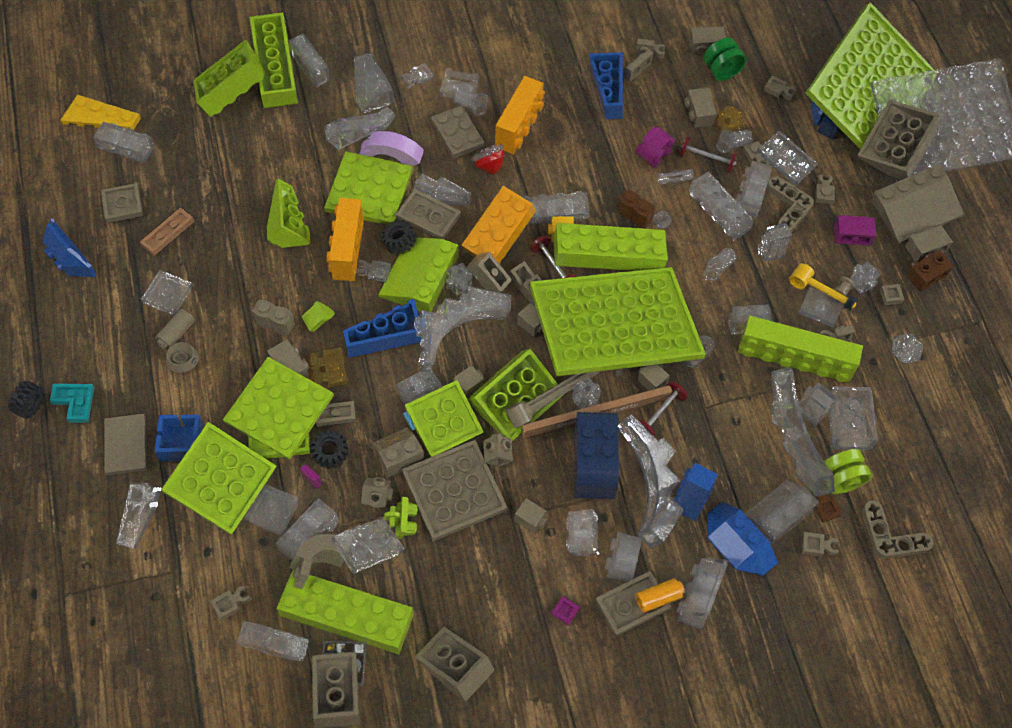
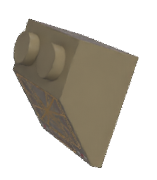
M407 427L371 443L388 477L401 472L403 468L424 460V453L417 438Z

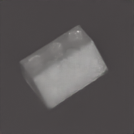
M786 480L744 514L772 545L812 513L819 502L805 487Z
M701 558L699 564L694 563L690 574L694 576L692 582H687L684 589V594H687L685 601H680L676 611L680 613L679 621L700 630L703 628L711 612L729 562L728 560Z

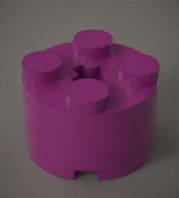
M654 126L645 135L643 143L638 145L635 153L649 165L657 168L662 161L661 158L663 156L666 158L671 153V147L676 140L660 127Z

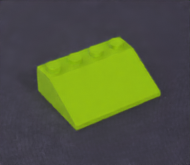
M246 39L193 80L196 101L210 117L214 114H219L223 107L227 104H232L236 97L246 93L253 84L259 83L265 76L261 64Z
M416 238L417 241L414 242V247L410 246L411 250L408 251L406 249L403 254L400 252L378 295L381 298L401 305H405L409 300L414 299L417 311L430 315L458 259V244L437 238Z
M526 349L516 355L469 396L467 400L478 414L499 434L511 439L512 442L521 434L522 426L514 428L505 410L522 401L528 403L558 384L533 351ZM562 396L535 411L531 417L532 419L526 424L538 419Z

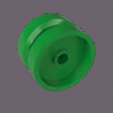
M730 37L713 43L704 53L703 61L715 80L726 81L742 71L746 65L747 58L744 52L739 49L736 41Z

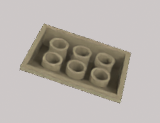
M889 99L858 153V158L892 178L903 180L912 176L940 126L939 114Z
M940 164L875 191L872 201L898 244L909 240L913 233H921L930 227L935 228L964 216L950 179Z

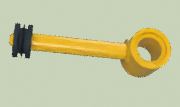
M799 264L789 277L790 284L795 288L804 289L809 284L845 304L843 308L849 309L848 311H851L857 305L858 298L854 299L852 295L848 298L813 279L814 270L807 264Z

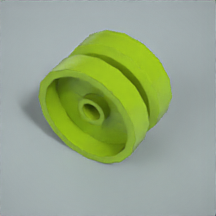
M846 450L822 462L820 471L824 478L829 479L827 486L831 494H842L852 491L871 480L872 473L869 467L862 465L865 459L861 450Z

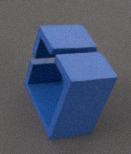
M159 415L157 428L159 435L156 437L155 453L160 461H181L204 428L200 415H181V420L185 427H182L177 415Z

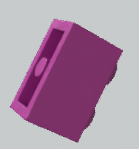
M838 215L834 224L835 243L871 246L876 237L875 218Z

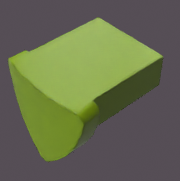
M316 301L301 317L309 331L315 332L322 324L330 320L335 312L323 303Z

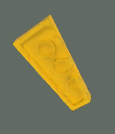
M77 95L62 117L61 122L62 125L74 123L77 126L83 127L85 125H94V128L105 126L115 130L133 131L141 117L138 113Z

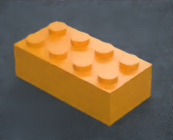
M527 76L523 77L496 124L495 148L513 155L517 149L521 148L524 136H527L530 131V125L535 123L538 111L541 112L544 106V102H542L545 94L543 82Z
M503 186L467 236L462 247L473 257L490 252L500 264L535 214L536 209L534 205Z
M339 198V203L335 205L334 209L336 220L332 221V231L334 233L329 238L331 251H327L328 271L331 272L333 280L355 281L364 224L361 199Z

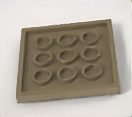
M476 440L402 469L403 476L415 503L418 505L419 512L433 542L508 511V507L487 463H485Z

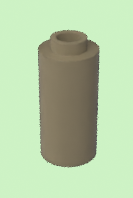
M180 309L155 336L156 344L164 350L166 348L169 349L195 322L193 316L186 310Z

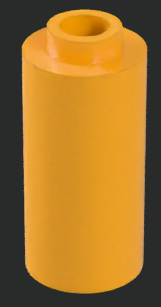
M673 578L635 593V598L642 613L681 599L683 597L682 593L685 591L681 581Z

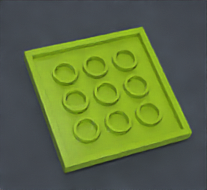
M345 151L324 207L325 212L334 213L335 205H338L339 198L361 199L364 220L391 226V222L395 224L396 213L399 211L413 172V166Z
M267 357L223 421L290 460L334 394Z
M208 422L161 491L232 535L273 473L276 465Z

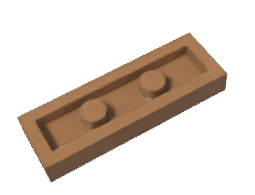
M179 208L140 241V244L155 256L194 222V219L182 208Z

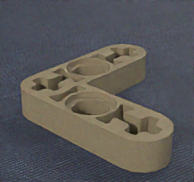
M773 176L768 180L767 190L791 206L777 225L778 233L787 236L794 231L811 211L814 200L811 196L784 179ZM786 192H792L795 196L788 197ZM796 212L800 217L794 218L791 216V213ZM789 221V222H790L789 226L786 227V228H784L783 226H785V225L787 224V222Z
M871 500L863 507L862 514L873 551L878 558L888 559L924 554L933 547L934 541L926 533L891 537L883 507L879 502ZM870 507H872L873 510H876L875 514H873L872 511H868ZM873 526H881L883 534L875 533ZM922 539V541L926 542L927 545L924 547L923 544L917 543ZM900 541L908 544L909 549L907 551L899 548L898 543ZM882 545H883L884 548H888V547H891V546L893 545V548H889V549L886 551V553H885V551H884L883 549L880 550V547H881Z

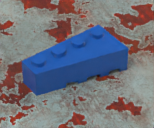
M623 52L590 53V70L605 118L623 119Z
M414 299L409 300L403 306L398 305L392 308V311L385 314H378L370 321L365 320L343 330L349 358L423 342V331Z
M697 463L694 464L692 469L687 468L673 501L676 503L674 510L696 521L713 490L718 474Z

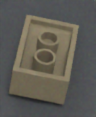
M443 627L415 656V659L464 702L495 671L487 655L446 627Z
M356 652L312 656L313 720L315 728L359 725L360 710Z

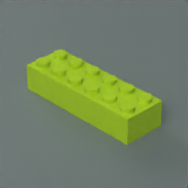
M275 13L250 17L255 55L265 75L259 82L264 108L298 104L284 14Z
M567 223L556 224L554 232V266L639 271L665 268L668 261L665 230Z
M749 315L737 353H741L746 357L759 358L765 362L778 363L783 367L796 368L802 372H811L820 377H829L839 382L849 383L860 365L863 345Z
M292 570L277 607L280 616L400 654L414 615L412 607L309 575L302 589L295 588L296 578L292 577L294 572Z

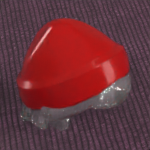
M498 144V146L492 145L491 148L486 147L485 150L480 149V154L472 156V161L476 168L489 174L497 173L501 169L505 157L504 147L502 144Z

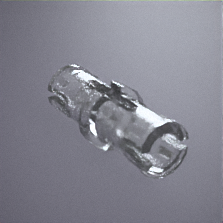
M692 169L672 170L669 173L657 174L658 185L667 183L678 184L680 181L694 179ZM682 175V177L669 179V177Z

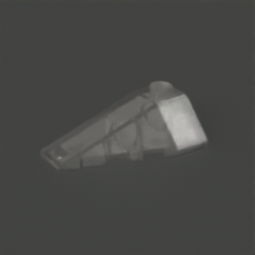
M366 53L354 57L356 102L362 114L393 104V89L372 55Z

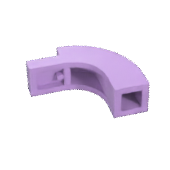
M377 131L371 133L369 140L363 141L359 154L370 157L378 154L389 155L403 164L414 166L420 164L424 149L413 140L401 134Z

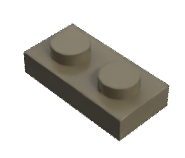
M648 49L645 53H641L634 62H630L626 66L625 79L628 82H631L652 64L653 52Z
M354 401L328 404L316 421L317 427L356 422Z

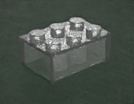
M832 386L827 395L832 449L872 450L878 442L872 387Z

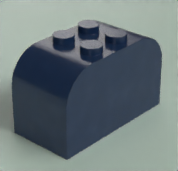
M576 412L574 424V498L614 499L619 478L617 413Z

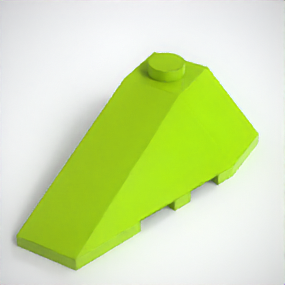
M279 178L276 180L267 224V240L282 248L309 245L310 231L308 226L303 223V212L298 210L297 204L299 202L293 186Z

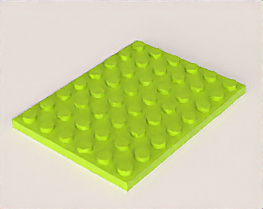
M870 2L859 14L805 94L861 149L889 99L916 107L934 80L937 72Z
M672 267L530 282L529 287L556 376L704 359L706 355Z

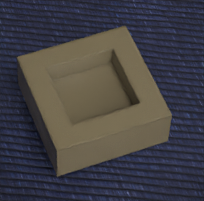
M900 284L881 286L880 293L884 305L903 303L904 297Z

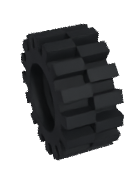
M396 220L395 224L391 222V226L387 225L385 227L386 230L383 229V234H381L382 241L386 249L392 254L396 253L397 255L400 251L403 254L406 249L408 251L411 250L410 246L414 247V242L417 241V236L408 221L401 220L400 223L399 220Z
M24 380L23 383H19V387L16 386L14 388L15 392L11 393L12 398H9L11 403L8 404V407L12 413L28 419L32 417V414H36V410L41 408L39 405L43 404L42 399L45 397L43 395L45 390L33 382Z
M326 430V434L322 431L320 432L321 436L316 435L315 440L312 441L311 450L313 458L321 467L326 465V469H330V466L333 465V468H337L336 464L341 466L343 464L342 460L346 461L348 445L346 439L341 433L337 434L336 430H333V433L330 430ZM333 443L338 447L336 453L332 455H326L322 452L326 444Z

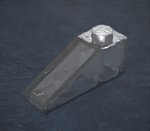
M374 113L337 119L325 126L326 140L340 150L370 135L372 132L382 129L380 114Z
M130 483L116 544L136 549L157 508L161 487L146 483Z

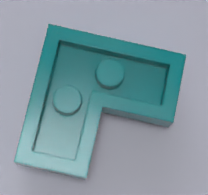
M53 384L50 402L52 405H69L67 421L69 423H89L94 386L93 384Z

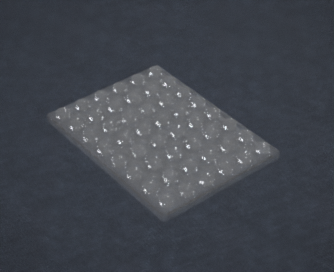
M1000 58L876 80L870 83L878 116L881 115L889 99L939 114L940 126L913 175L937 164H940L945 172L1012 160V97Z

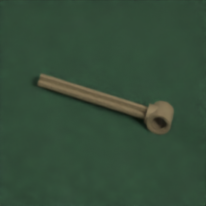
M601 371L574 374L528 403L522 401L509 407L505 411L514 428L526 424L532 419L531 417L535 411Z

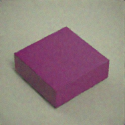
M305 464L300 469L302 477L317 489L322 485L320 476L308 465Z
M562 596L551 612V615L569 626L579 611L580 606Z

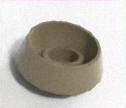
M175 343L168 349L165 362L168 369L173 372H188L197 365L199 353L188 343Z

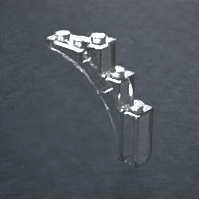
M468 286L465 292L461 293L460 301L445 298L442 305L438 306L437 313L422 310L419 317H416L414 321L416 336L421 337L420 346L423 347L419 357V364H422L421 372H430L434 366L436 351L441 340L452 329L477 319L505 320L511 311V295Z
M788 367L772 371L774 403L771 404L772 421L782 430L783 448L794 458L795 476L816 497L835 492L834 474L818 454L804 423L797 399L793 369Z
M630 414L618 423V429L633 448L642 468L647 500L643 523L637 534L650 548H653L665 541L684 511L670 496L680 480L666 467L676 451L663 438L656 440Z

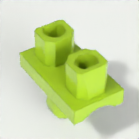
M402 497L401 502H398L397 506H391L390 512L384 513V519L390 521L389 527H395V538L401 539L404 535H414L417 531L416 522H409L407 518L408 516L415 517L417 515L418 505L408 502V497Z

